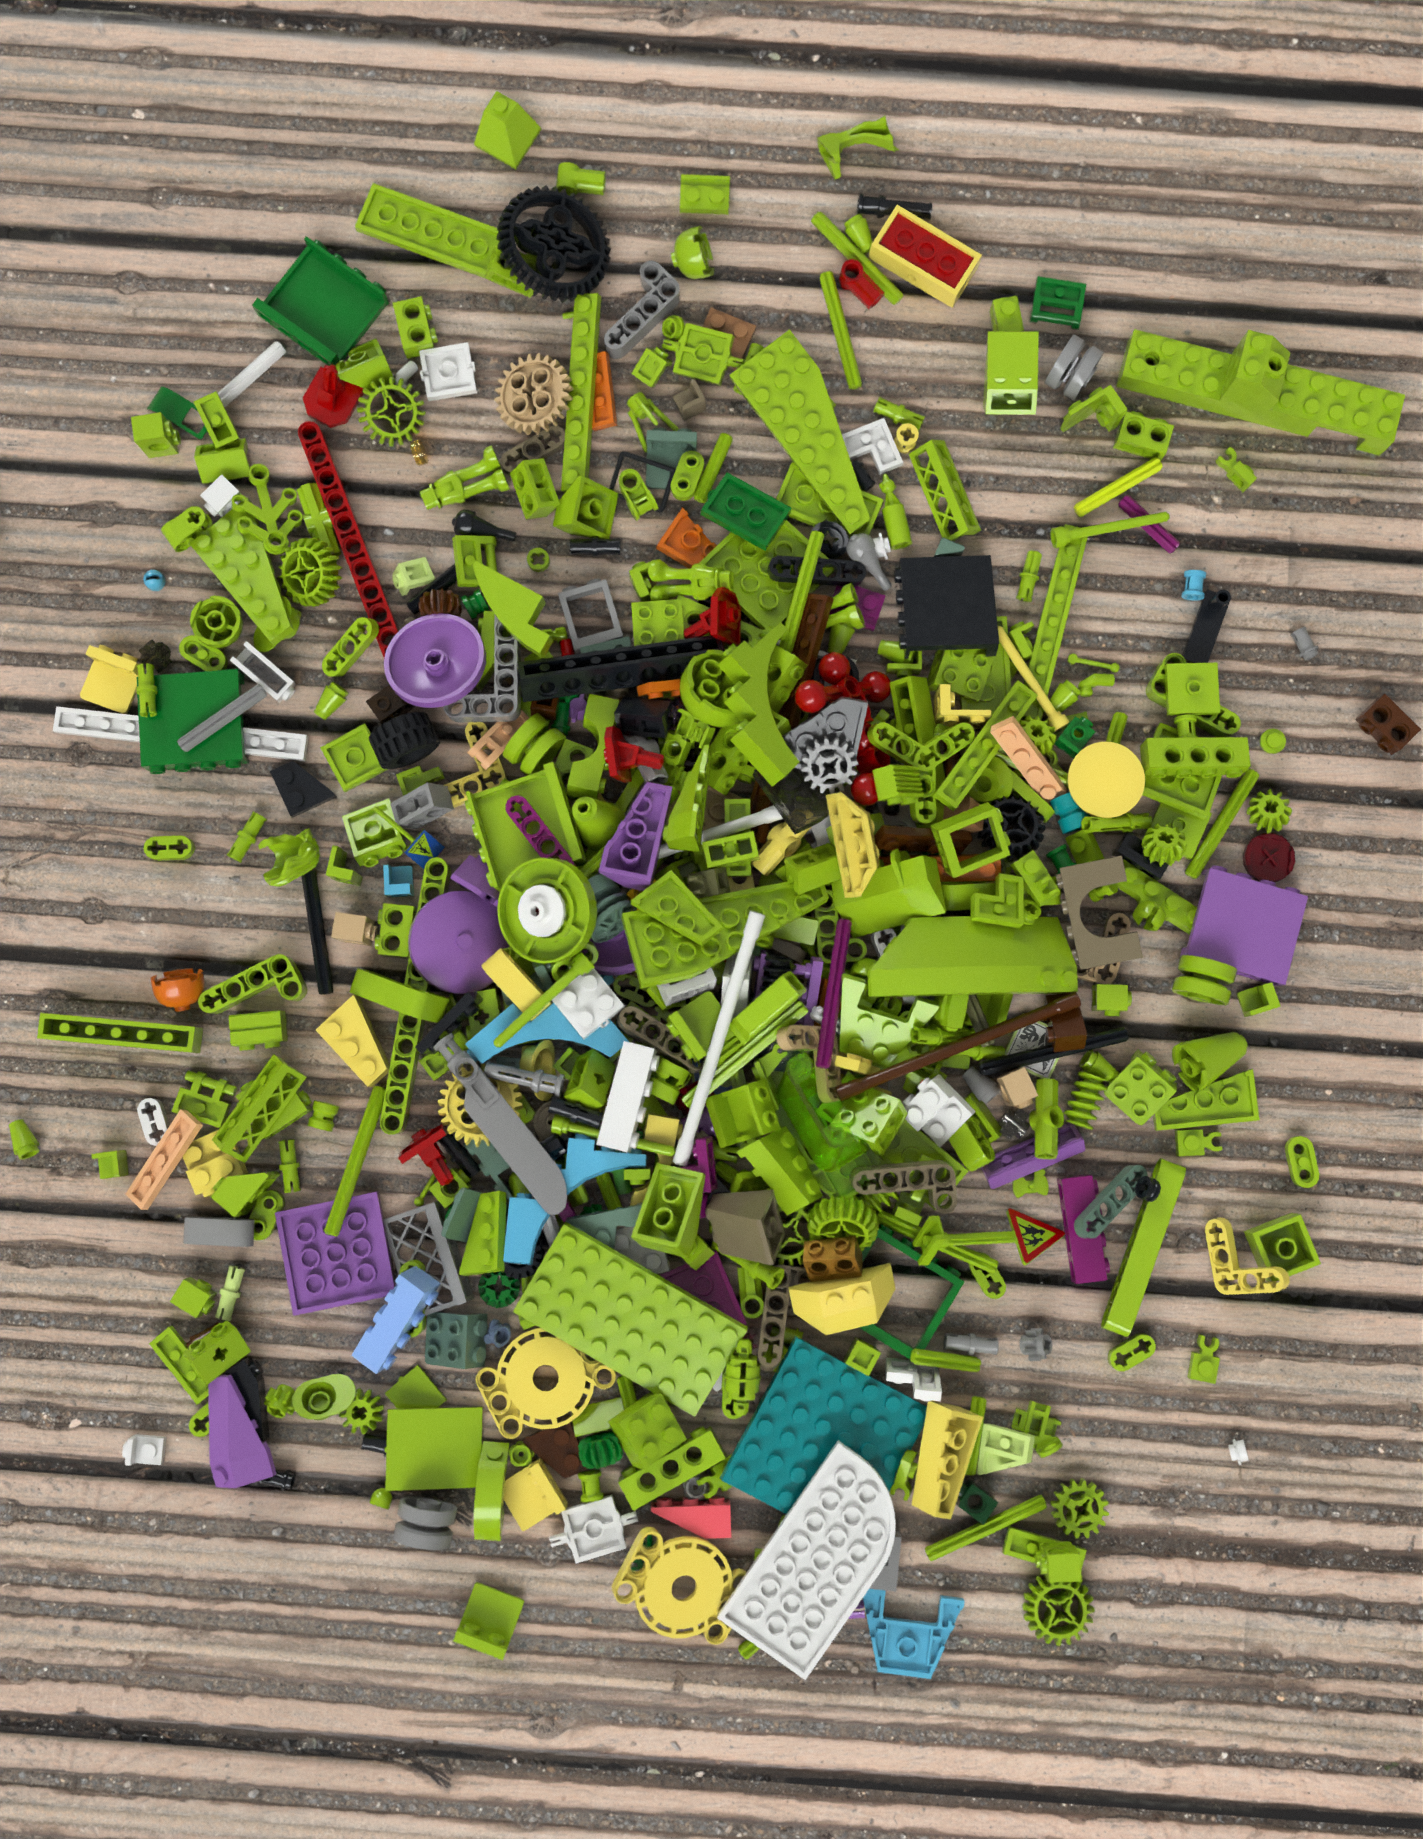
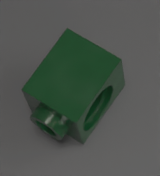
M968 1479L966 1484L962 1483L956 1502L959 1508L983 1525L998 1504L995 1497L970 1479ZM971 1495H980V1502L977 1505H968V1498Z

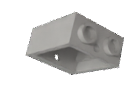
M593 579L588 581L587 585L578 588L577 586H569L564 588L563 592L558 593L576 654L581 653L580 647L623 638L606 579L602 581L601 579ZM603 591L614 629L578 639L567 602Z

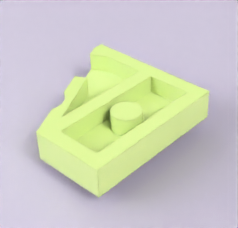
M991 1423L983 1424L976 1474L984 1475L1031 1463L1035 1436Z

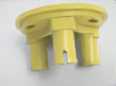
M1097 742L1082 749L1072 760L1067 777L1068 789L1074 802L1086 813L1094 817L1114 818L1127 813L1138 803L1145 787V774L1141 762L1127 747L1114 742Z

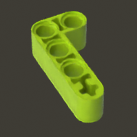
M1171 653L1160 662L1146 687L1147 697L1167 709L1165 665L1167 662L1186 663L1185 658L1178 653ZM1155 683L1163 685L1165 692H1157ZM1221 705L1219 714L1209 715L1208 718L1196 715L1197 722L1195 725L1215 737H1230L1241 726L1239 716ZM1225 721L1228 723V725H1227L1228 730H1226V729L1224 728V727H1225V723H1224Z
M829 883L825 887L832 902L829 908L819 906L813 910L814 918L819 919L815 937L817 957H821L823 964L831 965V959L824 958L822 949L826 946L833 947L836 925L839 921L832 886ZM823 921L831 922L834 927L833 932L830 934L823 933L820 929V923ZM857 938L849 939V945L856 944L861 948V955L855 958L847 953L846 964L855 963L865 957L867 947L862 940Z
M277 954L204 991L199 996L198 1004L200 1009L206 1013L220 1014L275 985L283 998L291 1001H300L307 994V985L294 960L288 956ZM281 960L287 962V969L283 973L277 971V964ZM258 972H262L264 975V981L260 985L254 983V976ZM296 982L299 987L296 995L290 996L288 987ZM238 983L241 987V992L237 997H233L231 988ZM224 996L225 999H219L214 1002L215 1007L209 1006L212 1002L211 997L218 999Z
M357 968L349 991L352 994L408 1016L438 1023L445 1016L450 1001L447 997L414 988L362 968Z

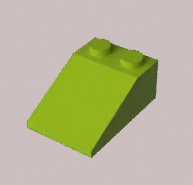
M656 1163L631 1238L642 1247L689 1258L698 1233L705 1174Z

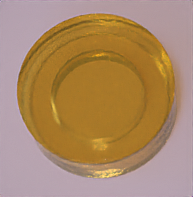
M421 440L412 441L410 448L416 464L419 466L428 464V457Z

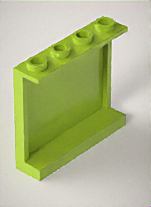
M554 762L544 764V770L475 794L466 791L468 800L465 801V806L468 814L473 815L475 822L472 825V830L476 839H480L482 846L479 849L480 857L483 863H487L489 869L486 877L490 887H494L499 892L506 878L516 867L526 861L541 858L506 812V802L512 796H522L530 803L570 855L576 867L587 862L559 768ZM514 804L515 810L513 812L517 811L523 819L527 817L521 808L522 805ZM532 821L527 825L528 834H536L540 829V824L537 821ZM546 841L542 845V852L544 854H550L555 849L553 841Z

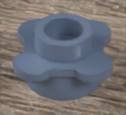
M493 1319L489 1324L490 1327L487 1330V1334L484 1336V1342L486 1344L493 1343L497 1348H501L510 1340L511 1327L508 1323L502 1324L499 1320Z

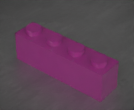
M1088 1174L1057 1178L1071 1282L1081 1284L1107 1280V1273H1110L1108 1258H1104L1103 1247H1106L1104 1232L1102 1231L1096 1238H1081L1074 1229L1076 1218L1096 1198L1095 1195L1099 1194L1097 1180H1093V1176Z

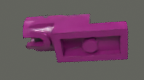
M702 1136L696 1139V1144L693 1145V1155L695 1160L698 1159V1163H690L687 1166L679 1167L705 1174L699 1219L706 1216L708 1195H705V1192H712L718 1188L712 1136Z

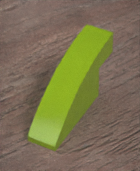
M475 560L473 568L477 581L493 613L514 639L526 649L544 659L553 640L550 635L533 626L546 604L543 596Z

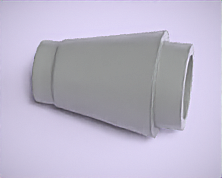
M973 1066L962 1076L979 1102L982 1100L985 1104L989 1103L1000 1091L996 1086L998 1083L987 1076H983Z

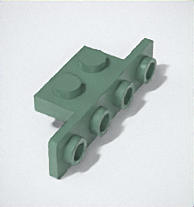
M473 1139L469 1145L463 1143L471 1156L476 1154L480 1159L481 1163L478 1166L486 1177L492 1176L496 1182L493 1185L495 1191L507 1192L506 1198L508 1200L510 1197H513L511 1191L500 1177V1174L510 1166L490 1142V1146H487L485 1140H481L479 1147H476Z

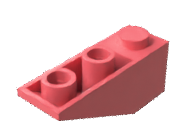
M712 1496L709 1500L705 1501L684 1497L683 1501L672 1502V1498H658L656 1502L651 1504L652 1513L704 1539L731 1538L730 1500H725L724 1496Z

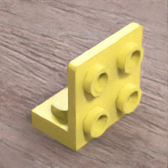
M940 684L934 694L935 725L941 723L951 727L954 724L965 722L970 724L973 729H980L981 725H984L991 717V710H951V707L954 708L955 693L951 692L950 684Z
M541 1458L505 1479L504 1501L522 1531L529 1529L554 1512L556 1515L561 1513L567 1507L568 1502Z

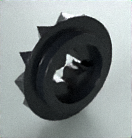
M825 519L813 527L811 532H822L824 538L827 536V531L831 537L837 538L833 541L832 545L829 540L823 539L820 551L829 559H836L846 552L850 535L845 531V526L839 525L836 520L832 522Z

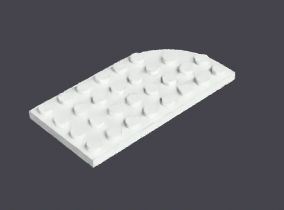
M837 1441L717 1615V1618L804 1680L807 1679L880 1574L893 1547L895 1537L894 1507L888 1488L874 1467L859 1454L840 1441Z

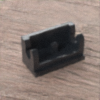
M623 697L614 712L616 727L624 735L666 739L667 732L673 722V718L668 717L672 709V702Z
M1126 832L1112 855L1115 857L1122 855L1123 860H1126L1156 881L1161 879L1169 865L1165 862L1160 867L1157 861L1150 863V857L1144 856L1141 845L1142 840L1133 835L1134 833Z

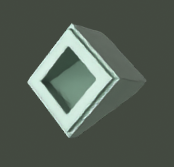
M941 538L934 557L961 556L965 547L946 538Z

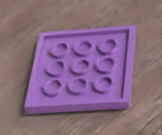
M379 1191L352 1196L338 1236L328 1235L324 1232L334 1200L275 1212L293 1316L386 1297L388 1292L396 1286Z

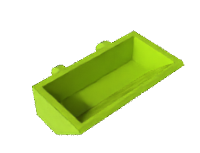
M898 848L894 849L890 853L891 865L885 866L882 859L878 860L879 867L860 897L845 898L842 880L831 882L835 907L842 919L852 922L851 935L853 938L903 925L909 918L932 917L946 913L936 859L925 855L910 858L905 850L899 852Z

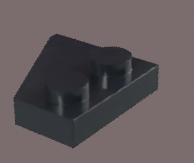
M294 761L270 771L292 818L337 797L334 792Z

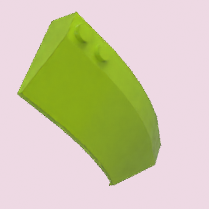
M971 916L909 918L904 924L905 928L898 936L892 939L883 950V955L879 960L873 963L867 970L869 997L1062 994L1078 992L1077 965L1058 917H1038L1033 925L1024 924L1021 928L972 921Z

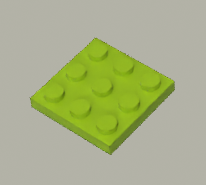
M1159 722L1153 738H1178L1177 729ZM1166 755L1167 760L1174 763V759ZM1191 755L1193 761L1199 763V759L1196 756ZM1216 755L1217 759L1220 762H1224V759L1221 756ZM1145 775V787L1142 795L1205 820L1209 816L1222 775H1217L1213 778H1202L1201 775H1192L1188 778H1177L1176 775L1152 778L1151 775Z

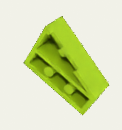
M786 1126L737 1151L741 1158L745 1156L754 1167L752 1169L753 1174L756 1177L761 1176L768 1184L769 1188L767 1190L774 1191L776 1202L786 1215L823 1197L818 1182L813 1178L805 1158L801 1155L793 1135Z

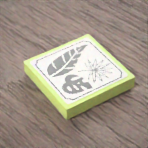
M1039 1021L1014 1031L1006 1046L1005 1055L1051 1045L1052 1043H1048L1046 1039L1045 1029L1048 1027L1047 1024ZM1059 1058L1023 1067L1031 1075L1040 1079H1050Z

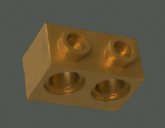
M856 1236L804 1241L803 1264L810 1282L862 1277L863 1255Z

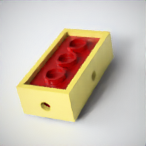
M896 205L871 244L869 259L951 308L954 307L977 271L982 257L980 253L899 205Z

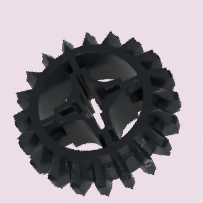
M1013 793L1010 794L1008 799L1003 796L1000 802L994 799L990 803V805L998 808L1002 814L1003 822L1001 826L1003 831H1006L1008 825L1012 826L1016 822L1013 829L1007 831L1009 839L1016 842L1010 843V846H1008L1010 855L1007 856L1008 862L1014 856L1019 860L1023 855L1028 854L1032 850H1037L1040 846L1039 843L1044 839L1042 833L1045 831V825L1041 824L1044 821V816L1037 815L1038 808L1032 809L1030 807L1031 801L1023 802L1022 796H1019L1018 800H1016ZM986 818L983 820V830L978 832L977 838L984 839L981 844L982 847L989 846V850L997 846L989 820ZM1022 819H1024L1027 823L1029 833L1026 831L1027 828L1023 826Z

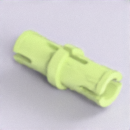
M229 1265L224 1287L220 1288L219 1294H221L217 1313L215 1314L216 1318L220 1319L222 1317V1320L227 1321L232 1320L236 1300L241 1295L239 1289L246 1270L242 1267L239 1269L238 1266Z

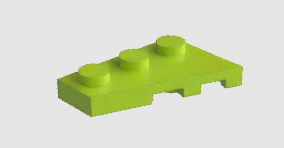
M672 870L631 900L632 906L701 946L722 931V925Z
M494 1191L480 1194L458 1275L470 1276L504 1271L505 1262H503L507 1192Z

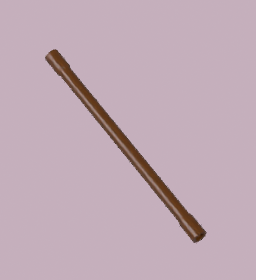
M1076 992L1055 999L1049 1004L860 1079H854L835 1087L836 1094L840 1102L895 1078L1051 1016L1081 1006L1080 998Z

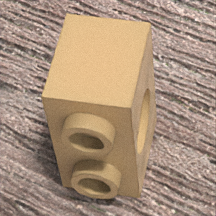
M335 912L331 938L344 943L372 946V941H375V937L378 934V926H375L374 920L367 916Z
M1025 1067L1015 1068L994 1078L995 1082L998 1083L997 1087L1000 1089V1094L1006 1106H1014L1015 1109H1021L1033 1104L1032 1098L1038 1096Z

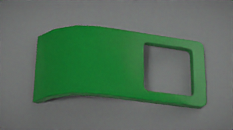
M160 387L147 410L155 413L161 412L167 420H170L199 440L203 439L207 432L205 425L200 433L197 434L182 424L191 408L197 410L195 404L166 387Z

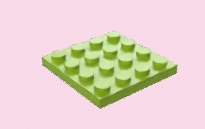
M787 520L766 551L731 532L699 563H704L706 566L714 568L720 567L724 571H732L734 575V590L732 592L736 593L741 611L760 629L764 630L769 625L774 628L780 622L783 624L787 619L796 583L772 580L767 571L769 563L776 556L804 557L808 539ZM820 551L818 558L829 559ZM777 564L776 569L778 573H782L781 565ZM791 565V567H790V569H791L790 574H791V575H793V574H792V571H793L794 565ZM832 567L823 568V574L826 577H830L835 572ZM811 584L809 593L813 594L821 585Z

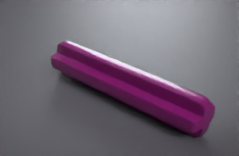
M1130 495L1124 496L1118 504L1131 518L1150 515ZM1160 523L1141 527L1170 554L1180 545V542Z

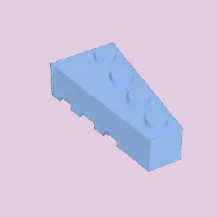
M417 1266L398 1275L395 1280L397 1285L388 1292L384 1299L388 1304L383 1305L373 1318V1322L376 1325L374 1327L371 1325L365 1331L351 1355L375 1374L383 1369L388 1370L397 1359L394 1354L398 1348L402 1349L411 1337L408 1332L413 1326L416 1328L425 1316L422 1311L427 1305L431 1306L439 1295L436 1290L441 1283Z

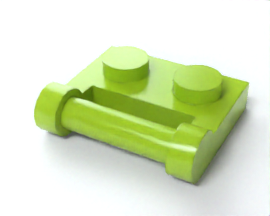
M455 535L452 538L458 587H480L474 572L473 563L476 560L482 564L480 547L482 546L485 548L487 567L497 572L495 555L496 537Z

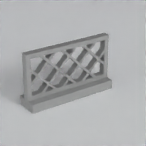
M439 1201L384 1219L387 1240L398 1275L401 1266L408 1262L402 1259L399 1253L404 1244L414 1250L410 1260L416 1259L418 1252L430 1258L425 1272L441 1283L436 1291L439 1293L442 1286L451 1291L453 1301L444 1302L436 1298L434 1302L439 1305L432 1307L433 1304L427 1306L425 1315L474 1299L468 1277L458 1275L462 1258L456 1240L447 1239L441 1235L447 1211ZM425 1211L428 1219L425 1229L413 1224L417 1213ZM408 1216H411L410 1219H409V1221L406 1220V1219H404V1218H405V1217H408ZM398 1220L407 1225L401 1237L393 1233L390 1225L391 1222ZM410 1228L422 1233L417 1246L405 1240ZM426 1236L435 1241L436 1248L433 1254L421 1248ZM434 1261L443 1266L444 1273L441 1279L429 1273Z

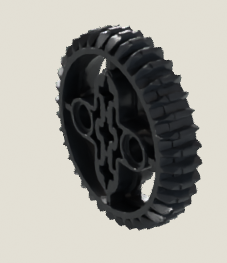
M547 185L542 187V189L538 186L534 187L533 190L528 188L524 193L520 192L516 198L511 199L503 210L504 213L499 218L500 223L497 226L498 234L496 240L499 241L497 249L502 251L500 259L506 260L504 268H511L510 276H517V284L524 283L525 291L529 290V288L534 290L533 296L540 293L543 300L550 296L552 302L559 298L561 303H563L567 299L572 302L576 299L577 294L581 296L590 294L593 289L597 288L608 270L610 262L608 255L611 248L608 247L610 239L605 237L607 230L601 229L603 221H597L596 219L598 212L592 213L590 211L591 205L585 206L582 204L583 198L575 199V192L569 196L566 194V189L558 192L556 186L552 187L551 190H549ZM538 206L552 207L545 212L543 221L529 219L521 224L515 223L518 216L526 209ZM573 219L581 225L588 238L571 232ZM517 247L521 251L537 257L536 272L524 261ZM587 264L592 265L589 273L579 281L570 283L556 282L562 278L566 267L578 269Z

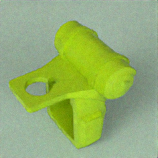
M969 995L935 996L933 1001L938 1002L939 1009L926 1023L927 1029L939 1027L942 1031L956 1032L962 1027H969V1025L964 1023Z

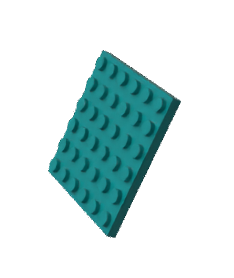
M794 1336L788 1351L776 1370L720 1479L787 1514L837 1441H840L868 1461L881 1476L888 1491H890L902 1457L907 1450L912 1449L924 1426L927 1406L876 1378L861 1373L845 1364L844 1361Z

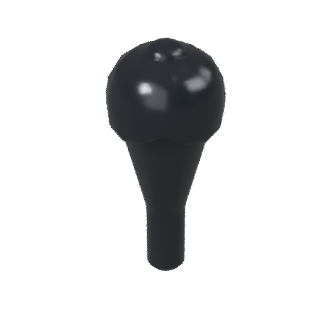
M461 510L452 519L456 535L494 536L512 542L516 539V532L499 528L478 517L474 511Z

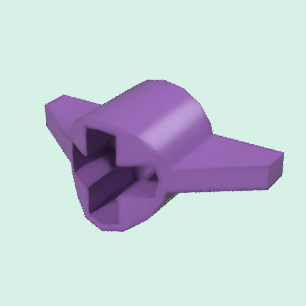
M580 694L579 698H574L570 702L569 717L572 718L571 722L573 723L577 720H584L587 702L584 700L585 694Z

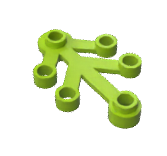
M254 464L249 469V481L256 486L262 509L247 501L246 497L241 494H236L232 497L231 506L233 510L237 512L245 511L265 523L267 531L253 524L252 520L247 516H242L237 520V529L242 534L250 533L262 540L263 547L270 554L280 555L285 552L284 548H287L289 545L287 536L294 527H299L302 524L303 515L298 510L289 511L287 521L279 530L276 521L286 508L296 503L297 492L292 488L284 489L282 497L272 508L266 485L269 481V470L263 464ZM261 476L263 479H257L255 477ZM289 494L292 495L293 498L288 499L285 496ZM236 501H241V502H243L244 504H242V505H237L235 502H236ZM296 516L299 520L294 521L291 517ZM247 523L249 526L242 527L241 524ZM278 542L280 545H273L271 543Z

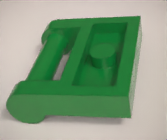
M1037 276L1029 322L1037 323L1038 321L1062 324L1071 326V329L1078 330L1081 323L1086 284ZM1040 306L1074 310L1073 316L1040 311Z

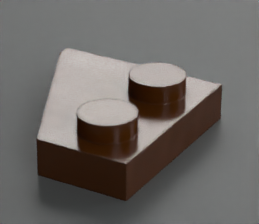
M572 1422L558 1428L542 1429L522 1439L526 1446L564 1479L588 1469L582 1466V1462L579 1459V1439L575 1437Z

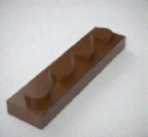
M882 825L874 835L875 845H877L878 849L891 851L898 848L908 852L939 853L932 830L929 828ZM954 831L950 833L957 855L961 854L973 841L970 831Z

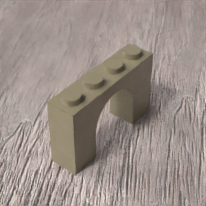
M1122 855L1060 868V873L1055 875L1058 888H1064L1066 898L1061 899L1063 914H1069L1071 924H1066L1069 940L1074 939L1076 949L1071 950L1076 965H1080V970L1143 958L1137 931L1108 937L1098 936L1091 933L1083 925L1080 917L1082 900L1091 890L1100 886L1127 881Z

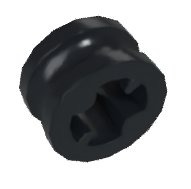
M1143 1176L1136 1184L1135 1194L1140 1199L1153 1202L1160 1194L1161 1184L1156 1179Z

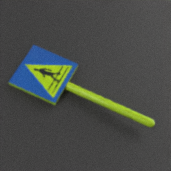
M377 806L373 807L377 814L411 841V844L405 849L404 853L423 869L429 859L437 857L445 848L424 829L414 838Z

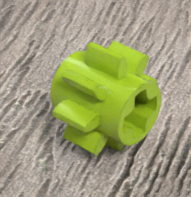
M284 1384L278 1385L276 1390L270 1387L264 1405L268 1406L267 1412L277 1418H284L286 1413L293 1415L294 1407L292 1400L295 1390Z

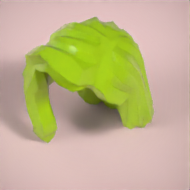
M310 828L303 830L296 836L283 834L263 839L258 845L259 849L268 846L275 853L276 860L273 868L263 874L265 881L270 886H284L310 872L319 863L320 848L316 839L313 838Z

